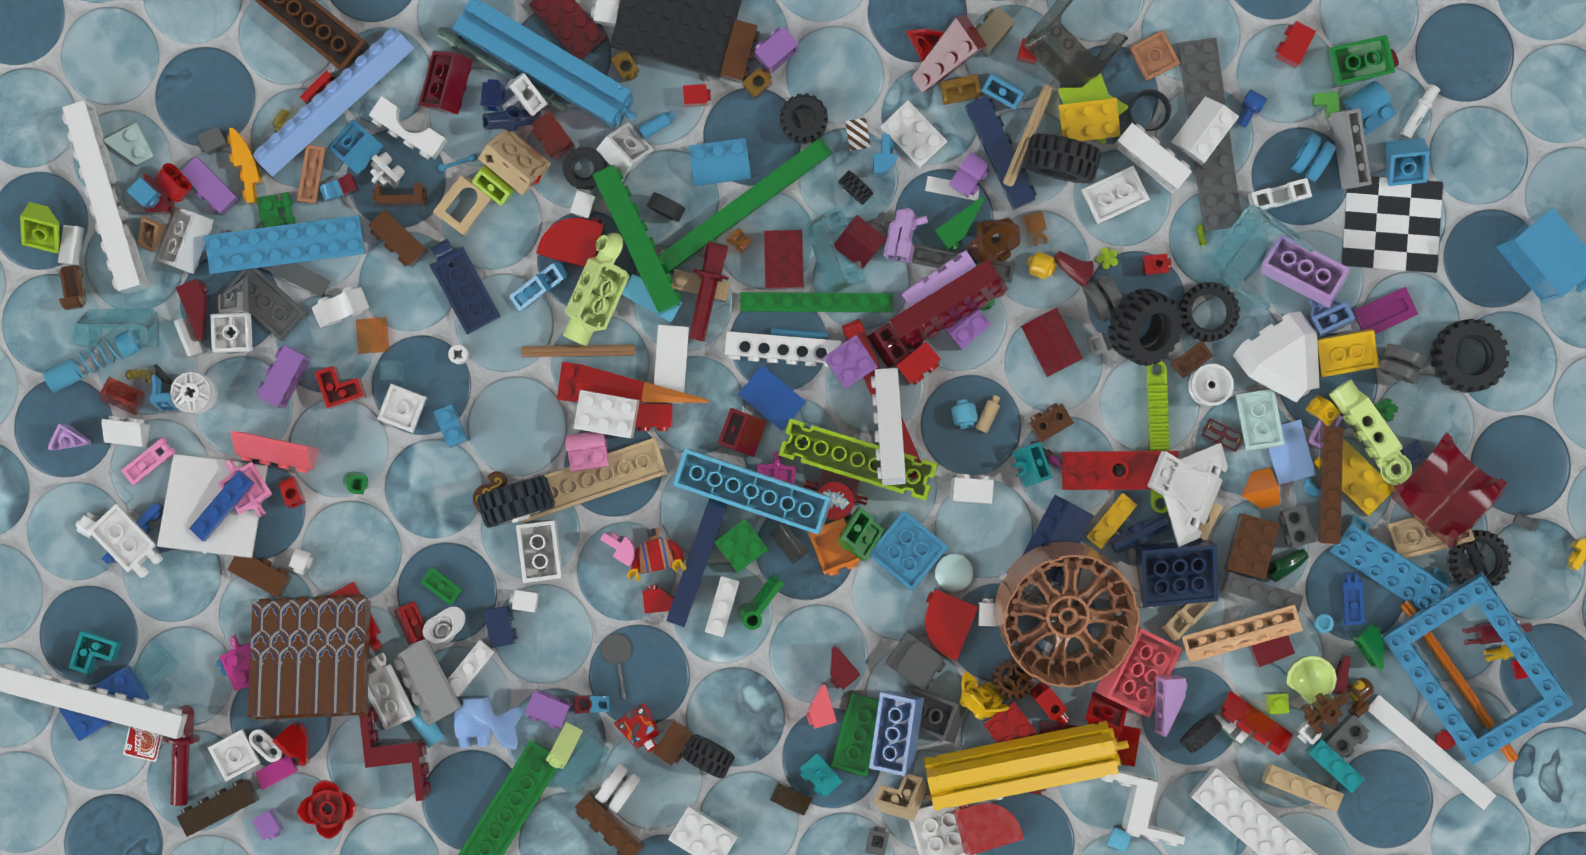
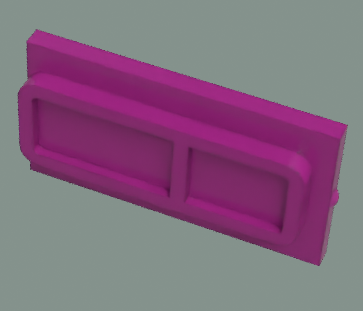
M1406 287L1353 310L1361 331L1373 329L1375 334L1418 315Z

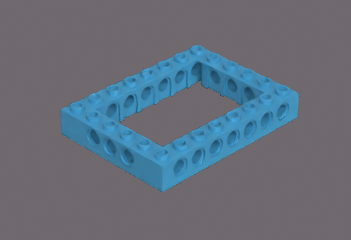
M1482 571L1383 633L1382 638L1472 765L1573 705L1569 693ZM1475 603L1478 604L1542 695L1535 698L1534 702L1526 707L1518 708L1516 713L1506 719L1502 718L1501 722L1491 728H1485L1480 738L1474 732L1472 724L1469 725L1462 715V710L1458 709L1454 704L1450 693H1447L1442 687L1438 676L1435 677L1428 667L1429 663L1424 661L1418 653L1417 646L1412 644L1415 640Z

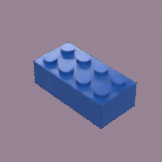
M131 666L120 669L91 688L95 690L97 687L108 690V693L114 695L116 692L126 694V698L132 700L134 697L144 699L145 701L150 699ZM59 708L78 741L87 739L112 723V721Z

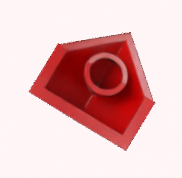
M934 29L906 31L921 62L925 60L945 31Z

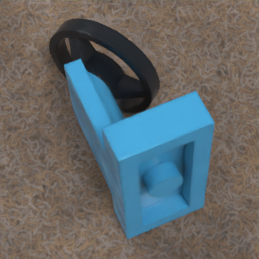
M155 363L153 365L155 375H152L150 403L160 412L180 410L172 402L170 393H163V383L172 385L173 381Z

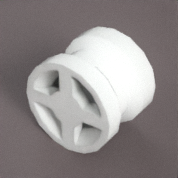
M454 345L450 348L448 356L453 363L461 365L469 359V351L462 345Z

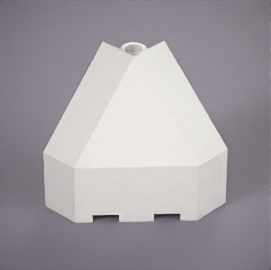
M1300 311L1287 313L1282 317V322L1275 326L1270 324L1259 332L1260 335L1252 341L1247 339L1232 355L1248 377L1296 403L1302 396L1308 394L1311 389L1319 388L1317 332Z

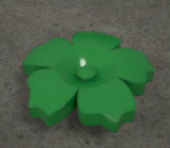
M1386 398L1382 400V403L1377 402L1375 408L1383 419L1390 422L1395 417L1393 413L1398 412V407L1395 404H1391V399Z

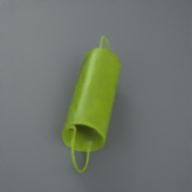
M1203 224L1196 226L1200 249L1202 245H1207Z

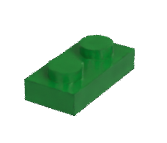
M434 567L430 568L420 582L449 605H452L463 591V589Z

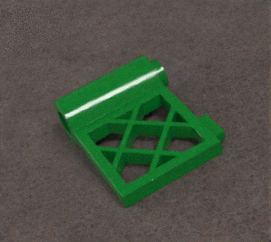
M774 572L751 603H744L738 608V617L749 630H755L761 626L762 612L784 585L780 577Z

